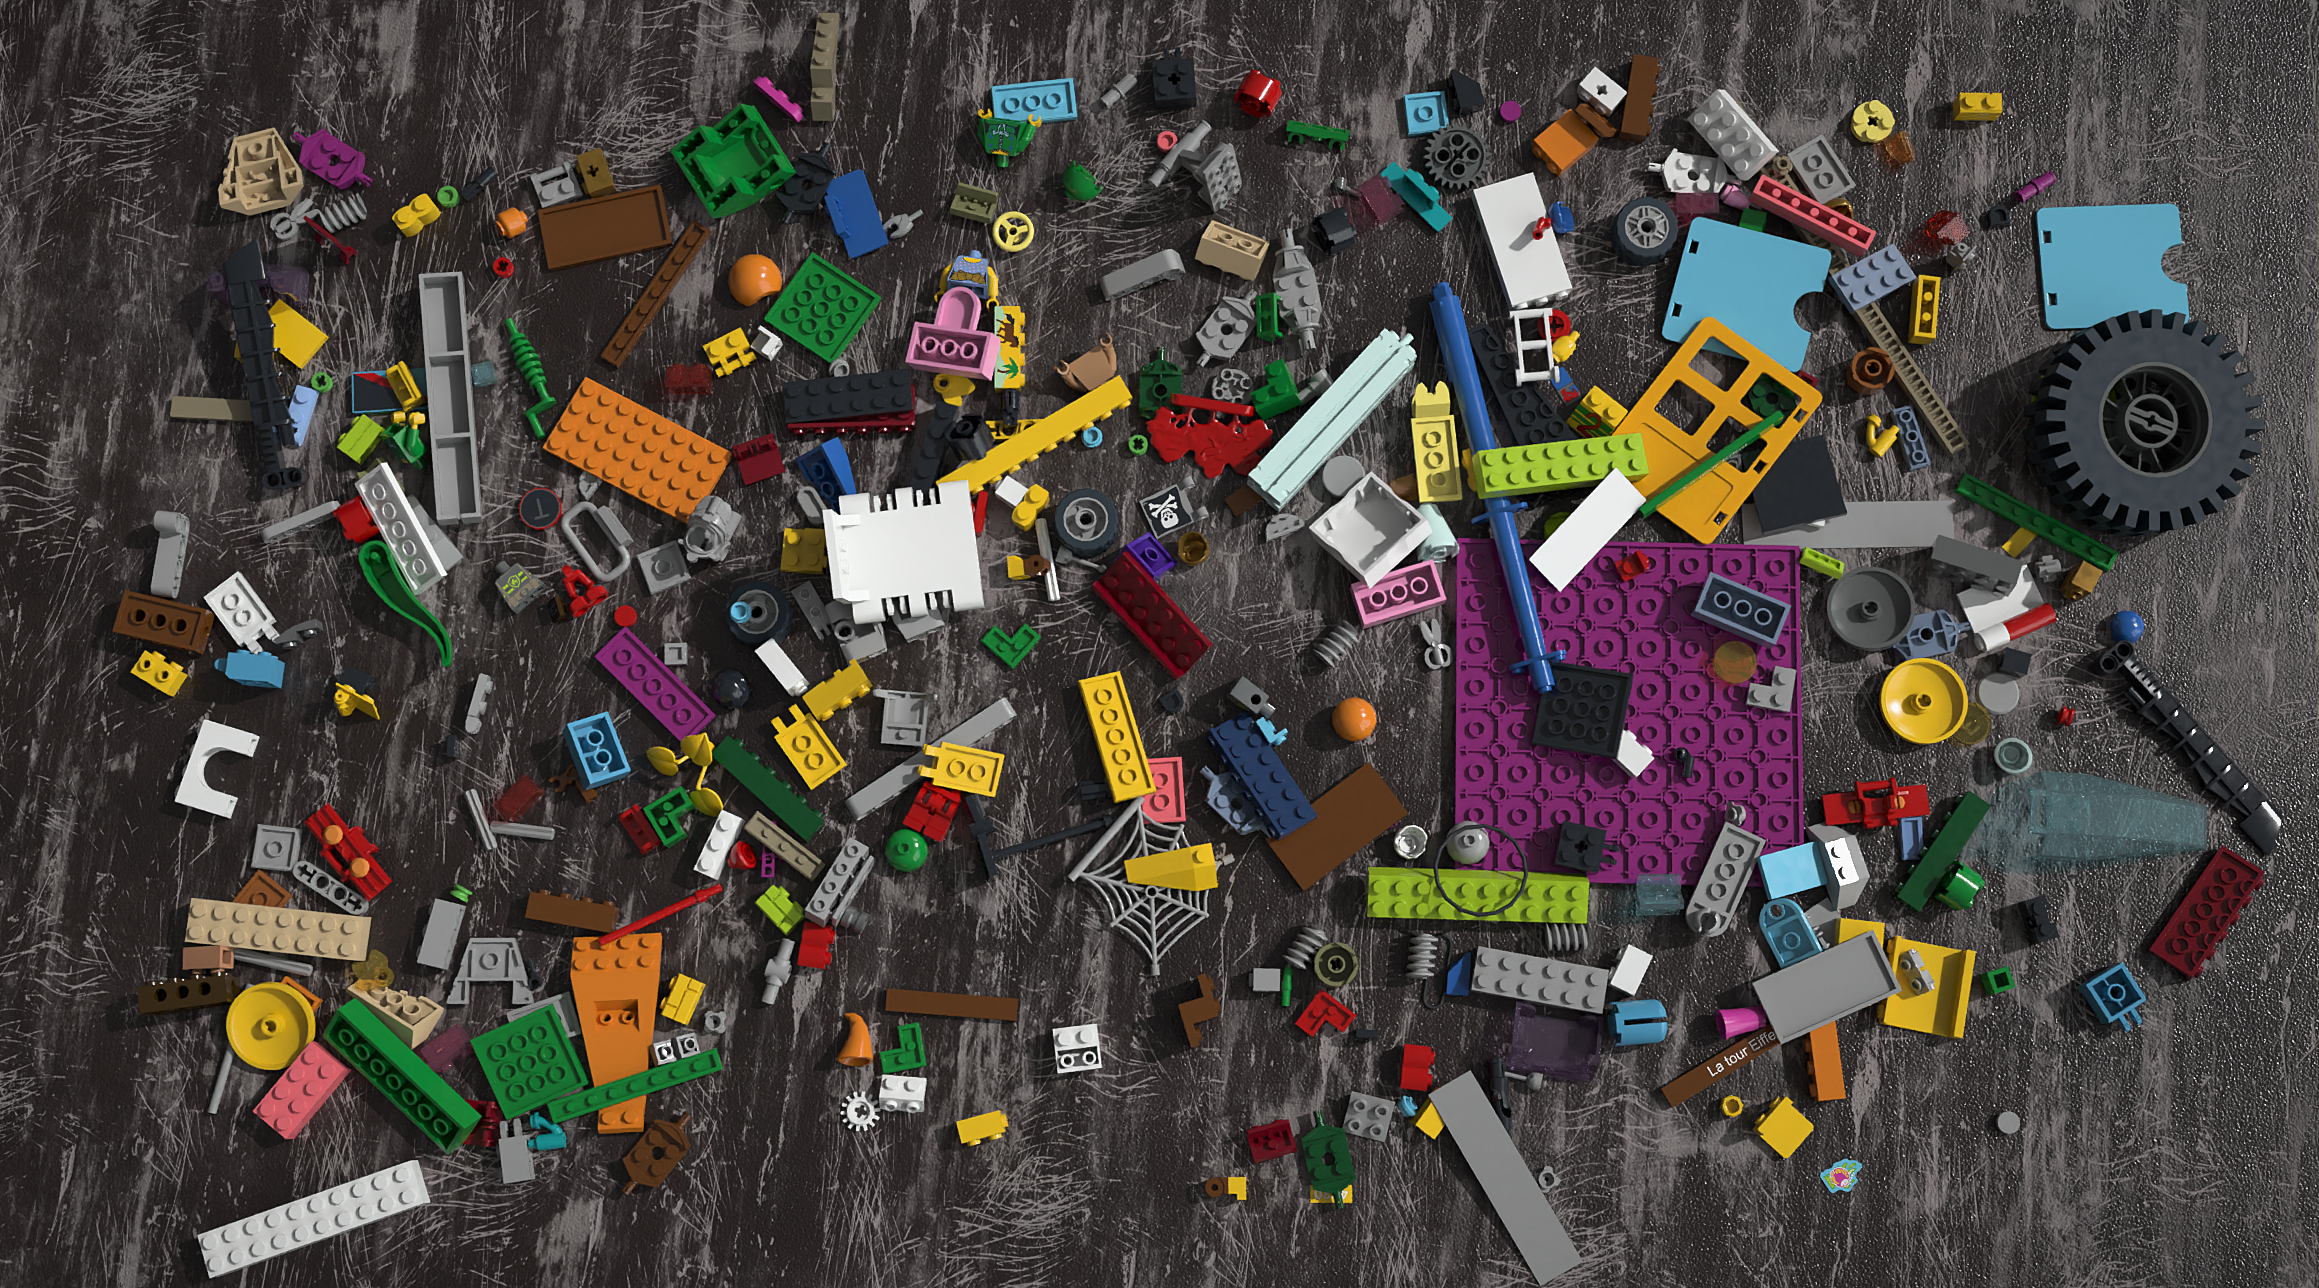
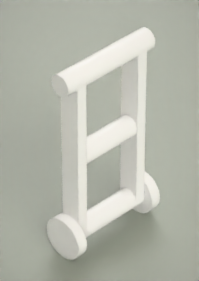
M1552 308L1509 311L1510 320L1514 319L1519 369L1515 370L1516 386H1521V382L1554 379V383L1560 382L1559 367L1554 366L1550 336L1548 316H1552ZM1543 317L1546 340L1521 342L1519 319ZM1547 348L1549 371L1524 373L1522 350Z

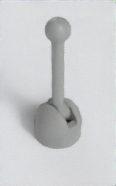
M1062 545L1055 560L1063 564L1073 560L1098 569L1100 573L1106 572L1107 569L1105 565L1099 566L1074 557L1072 552Z
M1505 1072L1507 1077L1526 1081L1530 1089L1540 1090L1543 1074L1532 1072L1525 1077Z

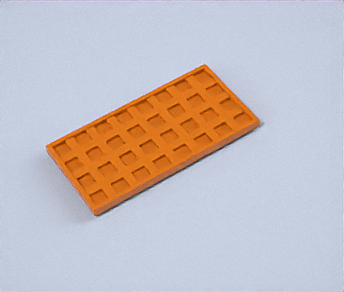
M587 377L581 383L543 446V449L550 454L688 525L689 515L702 498L711 494L733 457L732 452Z

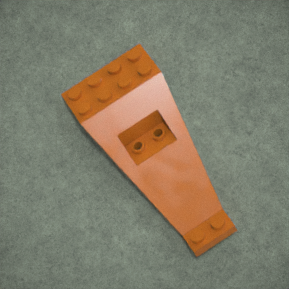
M661 933L629 934L604 946H601L598 940L602 936L574 937L570 977L594 1087L650 1068L651 1051L649 1045L652 1044L657 1004L662 948ZM647 1094L599 1109V1134L642 1132Z

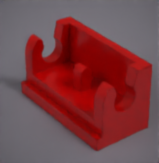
M633 805L619 816L620 822L642 855L662 843L655 828L639 805Z

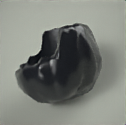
M727 669L720 672L714 679L712 685L713 696L721 707L730 710L733 708L738 709L749 700L751 688L747 678L739 670Z

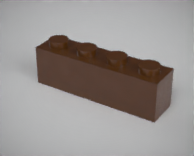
M1638 54L1633 55L1630 63L1626 87L1627 94L1624 99L1618 139L1643 143L1645 137H1649L1651 124H1648V119L1653 116L1654 105L1651 104L1652 98L1656 97L1658 87L1654 83L1655 78H1659L1661 66H1657L1659 58Z
M538 889L537 893L530 892L525 918L604 933H611L616 929L620 908L614 907V902L601 900V904L593 903L592 898L580 897V900L571 899L572 895L559 893L558 896L550 895L551 891Z

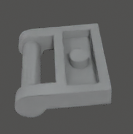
M570 160L563 162L564 165L540 174L534 173L530 175L543 209L555 207L583 196ZM568 173L569 177L542 187L540 183Z

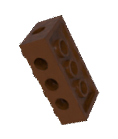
M125 590L112 631L121 636L203 655L215 614L207 609Z

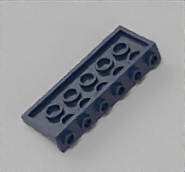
M1246 710L1218 727L1208 729L1206 734L1208 745L1212 749L1215 748L1219 754V761L1223 766H1227L1231 779L1235 784H1239L1244 798L1252 803L1256 816L1264 821L1266 830L1272 838L1274 837L1278 842L1317 818L1318 815Z

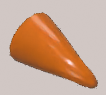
M855 1013L844 1014L845 1018L849 1020L851 1027L848 1038L836 1060L842 1064L857 1067L871 1064L873 1062V1054L867 1025L863 1018Z

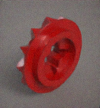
M1552 310V316H1548L1549 326L1554 319L1556 326L1560 327L1556 329L1554 334L1552 328H1550L1551 342L1554 343L1561 336L1569 335L1571 322L1564 312ZM1539 317L1537 323L1538 332L1546 340L1544 318Z

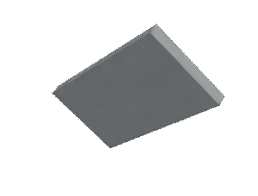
M1870 930L1751 983L1779 1044L1788 1042L1902 991L1874 930Z

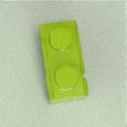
M364 414L352 421V428L347 434L341 435L337 446L338 449L360 465L363 464L382 440L379 435L385 431V429Z
M772 885L755 904L785 935H789L805 919L803 915L805 910L797 901L792 903L787 898L790 894L782 886L777 888L775 885Z

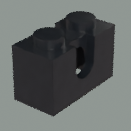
M2046 895L2017 903L2031 945L2060 937L2055 922L2050 923L2047 910H2050ZM2030 915L2034 918L2035 928L2031 924Z

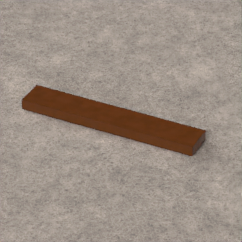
M887 989L885 1011L1017 1021L1018 999Z

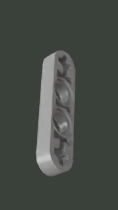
M331 501L269 526L260 532L264 543H272L334 518L333 511L340 504L338 501Z
M300 861L295 864L293 874L298 880L351 914L363 915L367 912L369 903L365 897L310 862ZM307 867L306 870L315 875L312 878L305 874L301 876L302 871H300V868ZM325 876L327 878V885L324 888H319L317 880L319 877ZM338 888L345 890V896L341 900H337L334 896ZM349 899L356 902L361 900L360 905L362 908L354 910L355 906L347 901Z

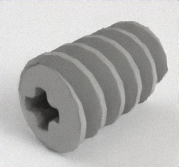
M356 193L355 201L349 196L348 204L340 200L341 207L333 203L332 211L327 206L324 207V214L319 210L325 227L331 233L335 232V226L339 230L342 229V222L346 226H350V219L354 223L358 222V216L362 220L366 219L367 213L366 207L358 193Z
M1345 620L1341 621L1342 627H1335L1336 633H1329L1330 639H1323L1324 645H1317L1318 651L1313 650L1325 664L1331 667L1335 666L1332 661L1333 659L1341 660L1338 655L1339 653L1347 654L1344 649L1345 647L1353 648L1350 643L1351 641L1359 642L1356 637L1359 635L1358 632Z
M1307 921L1310 928H1302L1305 935H1297L1300 942H1292L1295 950L1287 949L1290 957L1282 956L1295 967L1305 970L1308 967L1304 962H1313L1309 955L1317 954L1314 948L1323 947L1320 940L1328 941L1325 933L1310 921Z
M1590 922L1586 924L1585 929L1582 923H1578L1576 928L1573 923H1569L1568 928H1566L1565 923H1560L1559 929L1556 923H1552L1550 929L1548 924L1545 923V942L1549 951L1552 950L1553 944L1556 945L1558 951H1560L1562 944L1565 945L1566 950H1569L1571 944H1573L1575 950H1578L1579 944H1582L1584 950L1587 949L1588 944H1591L1592 931Z
M1411 932V934L1417 936L1410 939V942L1416 946L1409 947V951L1415 955L1408 956V960L1413 962V964L1407 965V969L1412 972L1406 973V976L1427 979V977L1434 976V973L1428 971V968L1435 967L1429 960L1436 958L1430 951L1437 950V947L1433 946L1431 942L1438 941V938L1430 934Z

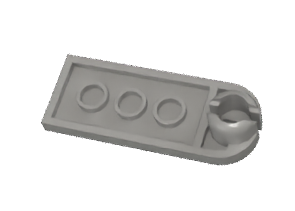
M1724 822L1685 911L1687 925L1695 933L1701 931V925L1705 916L1709 918L1701 936L1715 937L1727 929L1757 862L1756 857H1759L1766 840L1728 822Z

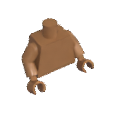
M1106 332L1108 337L1105 341H1102V338L1098 335L1097 338L1101 345L1093 348L1069 365L1060 360L1063 364L1060 370L1054 366V370L1061 374V377L1069 387L1079 392L1089 393L1114 378L1116 354L1111 344L1112 337L1108 332Z

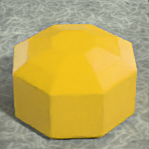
M1729 1095L1721 1100L1720 1109L1723 1115L1735 1117L1741 1114L1743 1104L1738 1097Z

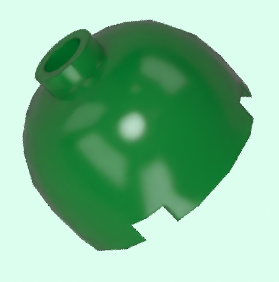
M1072 161L1063 172L1062 184L1066 189L1064 194L1072 201L1074 199L1081 202L1092 200L1103 190V187L1101 185L1097 187L1093 183L1096 179L1080 164L1076 167L1075 161Z
M900 829L894 832L886 842L885 856L888 863L896 870L912 872L919 869L927 859L928 845L925 838L918 831Z

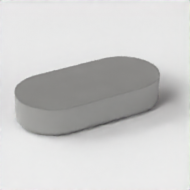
M809 486L802 487L797 492L799 505L811 524L815 526L824 525L822 510H827L814 488Z

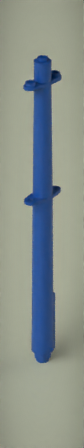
M1442 282L1432 287L1434 301L1429 304L1449 382L1453 383L1473 457L1480 450L1496 449L1460 300L1458 296L1453 295L1449 283ZM1508 496L1486 498L1484 502L1487 513L1471 519L1472 525L1486 522L1491 524L1527 657L1525 661L1510 665L1509 671H1512L1513 675L1524 673L1525 668H1528L1534 691H1539V694L1552 691L1551 687L1555 686L1549 661L1552 660L1553 663L1564 661L1567 654L1566 650H1559L1548 654L1546 652L1513 517L1514 513L1527 509L1528 505L1527 502L1510 505Z

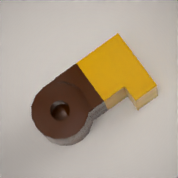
M1015 555L1007 556L1009 578L1014 580L1044 576L1051 569L1050 561L1040 555H1033L1029 559L1024 560Z
M1214 1177L1206 1182L1205 1190L1211 1197H1218L1221 1194H1237V1200H1246V1177Z

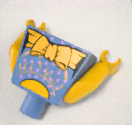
M971 250L968 256H958L955 262H952L942 271L939 284L940 291L934 296L937 303L939 297L944 295L946 290L949 291L955 287H966L973 291L978 298L987 299V295L990 296V300L986 304L988 311L991 302L999 306V302L996 300V296H998V278L993 269L987 266V260L981 258L979 251Z

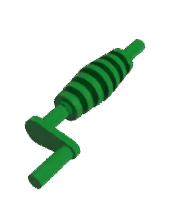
M509 318L505 320V324L511 335L509 343L512 346L511 350L514 353L516 365L522 375H525L524 378L529 382V386L537 390L542 400L524 414L528 418L537 439H542L545 437V434L536 415L554 406L556 400L554 397H549L544 387L547 381L545 376H543L542 365L534 348L526 340L525 334L518 332L513 319Z

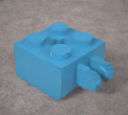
M237 650L236 653L228 652V658L216 659L214 663L218 671H222L229 679H233L242 685L281 688L285 663L279 661L278 657L271 656V653L258 652V655L250 654V651Z
M2123 962L2111 965L2078 986L2102 1024L2116 1020L2122 1030L2128 1032L2131 1029L2123 1016L2125 1013H2128L2136 1025L2142 1023L2135 1007L2146 1001V998ZM2113 989V990H2114V993H2113L2112 996H2111L2110 990Z

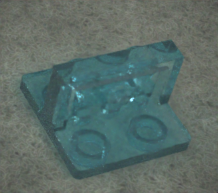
M1680 874L1637 875L1636 915H1679L1680 909H1684Z

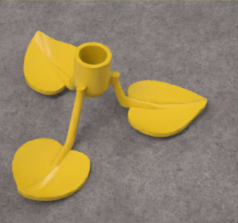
M706 733L684 737L680 742V746L686 756L679 760H675L674 753L664 747H651L646 751L652 765L664 775L671 776L678 772L677 765L688 758H692L695 764L703 766L696 785L697 791H692L690 798L700 812L709 816L719 817L721 810H723L721 799L711 789H701L706 769L712 762V752L716 749L714 744L708 740Z

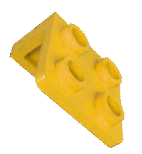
M1787 1096L1776 1097L1769 1105V1111L1766 1114L1762 1113L1754 1122L1756 1125L1752 1129L1783 1158L1790 1157L1814 1128L1813 1124L1791 1105L1793 1102Z

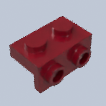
M1278 1119L1264 1126L1256 1125L1246 1131L1254 1163L1297 1152L1289 1119Z

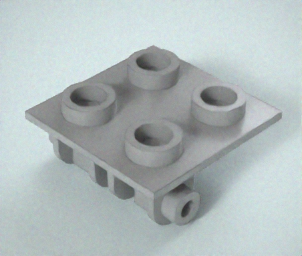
M1827 897L1804 912L1823 951L1834 947L1836 918H1841Z
M1352 1091L1342 1129H1345L1347 1133L1385 1142L1395 1102Z

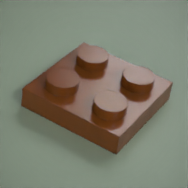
M1580 104L1575 111L1579 113L1577 117L1585 124H1592L1595 127L1593 130L1602 138L1614 137L1619 131L1590 105Z

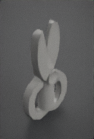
M307 199L298 204L292 211L291 216L287 213H280L272 218L270 227L279 239L288 240L297 233V224L307 223L303 219L305 215L311 220L318 217V209L306 212L313 204V201ZM283 218H286V219H287V220H285L284 222H282L281 224H279V225L276 226V224H277V222H278L279 220H281V219H283ZM290 227H292L289 233L283 235L281 234Z
M1432 619L1431 621L1432 633L1425 621H1422L1420 625L1421 633L1425 641L1431 646L1426 649L1424 654L1426 665L1434 670L1440 667H1448L1452 662V651L1447 645L1440 644L1441 630L1437 620ZM1441 649H1444L1448 654L1446 662H1444ZM1430 652H1433L1436 665H1433L1429 660Z

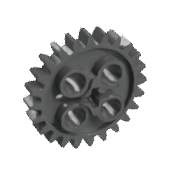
M1455 122L1454 128L1447 124L1446 131L1440 127L1438 129L1439 135L1434 132L1432 133L1434 140L1428 139L1427 144L1430 147H1425L1424 152L1428 153V155H1425L1423 160L1429 161L1425 164V169L1431 168L1428 176H1436L1434 183L1441 180V187L1447 183L1449 184V190L1452 189L1453 185H1456V189L1459 191L1461 185L1467 190L1469 183L1476 186V179L1482 181L1483 176L1481 173L1487 174L1488 169L1484 166H1490L1491 162L1486 159L1491 158L1492 153L1486 152L1489 150L1490 145H1484L1486 137L1479 138L1481 131L1473 133L1474 126L1468 130L1466 129V123L1463 124L1462 128H1459L1458 123ZM1458 138L1462 141V145L1455 146L1451 140ZM1470 143V147L1462 153L1461 158H1457L1451 167L1445 170L1444 168L1451 163L1454 155H1458L1464 146ZM1474 152L1477 155V159L1470 160L1467 157V153ZM1444 153L1447 155L1448 160L1440 161L1437 155ZM1460 167L1463 170V174H1454L1453 168Z

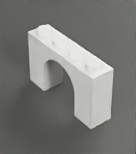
M204 719L203 724H200L198 727L196 743L190 749V760L183 769L181 785L176 788L175 802L231 819L238 798L214 791L207 785L204 779L205 764L213 754L223 750H230L253 757L260 737Z

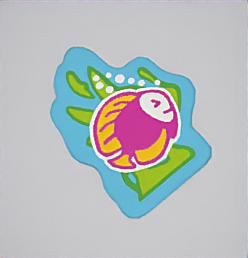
M1843 1159L1834 1163L1832 1168L1821 1172L1820 1177L1831 1193H1835L1838 1190L1849 1192L1858 1181L1855 1174L1861 1170L1862 1164L1855 1160Z

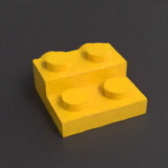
M785 528L781 571L824 575L828 558L826 556L825 529L805 528V530Z

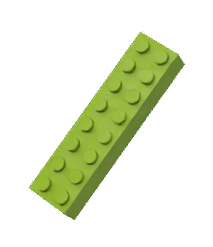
M1641 433L1480 450L1471 458L1479 499L1599 486L1615 468L1629 482L1641 481L1649 474Z

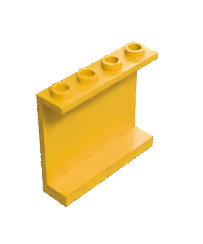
M1898 935L1892 937V940H1889L1887 945V953H1889L1888 962L1902 991L1882 999V1004H1879L1877 1008L1879 1023L1955 1039L1963 1038L1976 951L1968 949L1962 951L1902 939V936ZM1913 948L1916 952H1919L1925 964L1920 967L1921 972L1927 969L1935 982L1933 984L1935 986L1934 989L1919 996L1911 988L1910 982L1898 962L1899 955Z

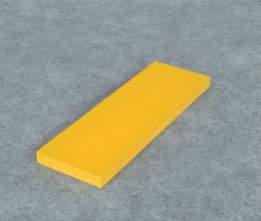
M1120 671L1079 680V689L1114 803L1156 793V787Z

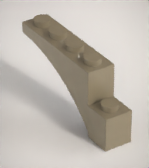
M818 13L810 67L813 87L811 95L813 121H834L839 13Z

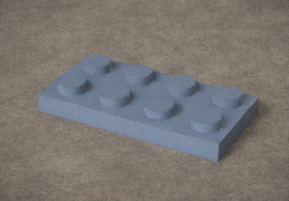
M1893 243L1832 275L1828 281L1850 314L1911 283L1917 277Z

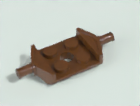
M686 1111L674 1123L655 1119L652 1126L635 1147L622 1159L631 1176L630 1180L621 1189L625 1194L629 1195L635 1186L639 1184L659 1187L691 1146L683 1131L685 1129L683 1127L692 1116ZM658 1146L664 1150V1155L659 1160L655 1159L652 1154L654 1148Z

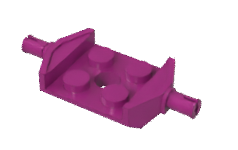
M325 129L319 130L308 138L298 132H294L295 136L292 135V140L302 145L299 159L301 165L341 190L348 188L355 181H360L367 187L370 186L369 182L372 183L373 179L362 172L365 165L364 154L332 136ZM338 157L339 163L335 166H330V160Z

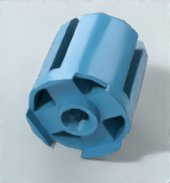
M1658 1000L1610 1002L1608 1006L1613 1005L1612 1015H1608L1609 1034L1614 1035L1616 1044H1613V1046L1658 1043L1665 1038L1668 1030L1667 1022L1624 1025V1021L1667 1017L1663 1005Z

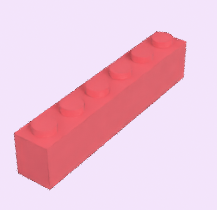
M1763 174L1748 201L1860 258L1867 251L1876 234L1870 228Z

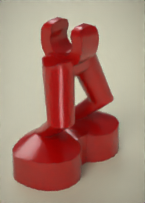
M568 564L561 568L566 576L562 579V583L569 599L573 600L568 608L573 617L584 615L592 606L600 604L608 597L609 594L604 586L593 587L594 582L580 569L573 571ZM578 580L587 587L584 596L576 594L575 581Z

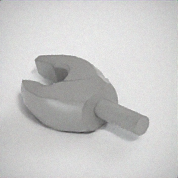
M918 210L911 216L902 214L890 218L883 225L884 231L886 232L888 229L898 226V229L890 235V238L895 239L906 235L913 226L912 221L923 214L922 210Z

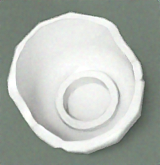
M1416 825L1405 826L1399 829L1394 837V849L1400 857L1405 859L1417 858L1425 851L1427 835L1422 828Z

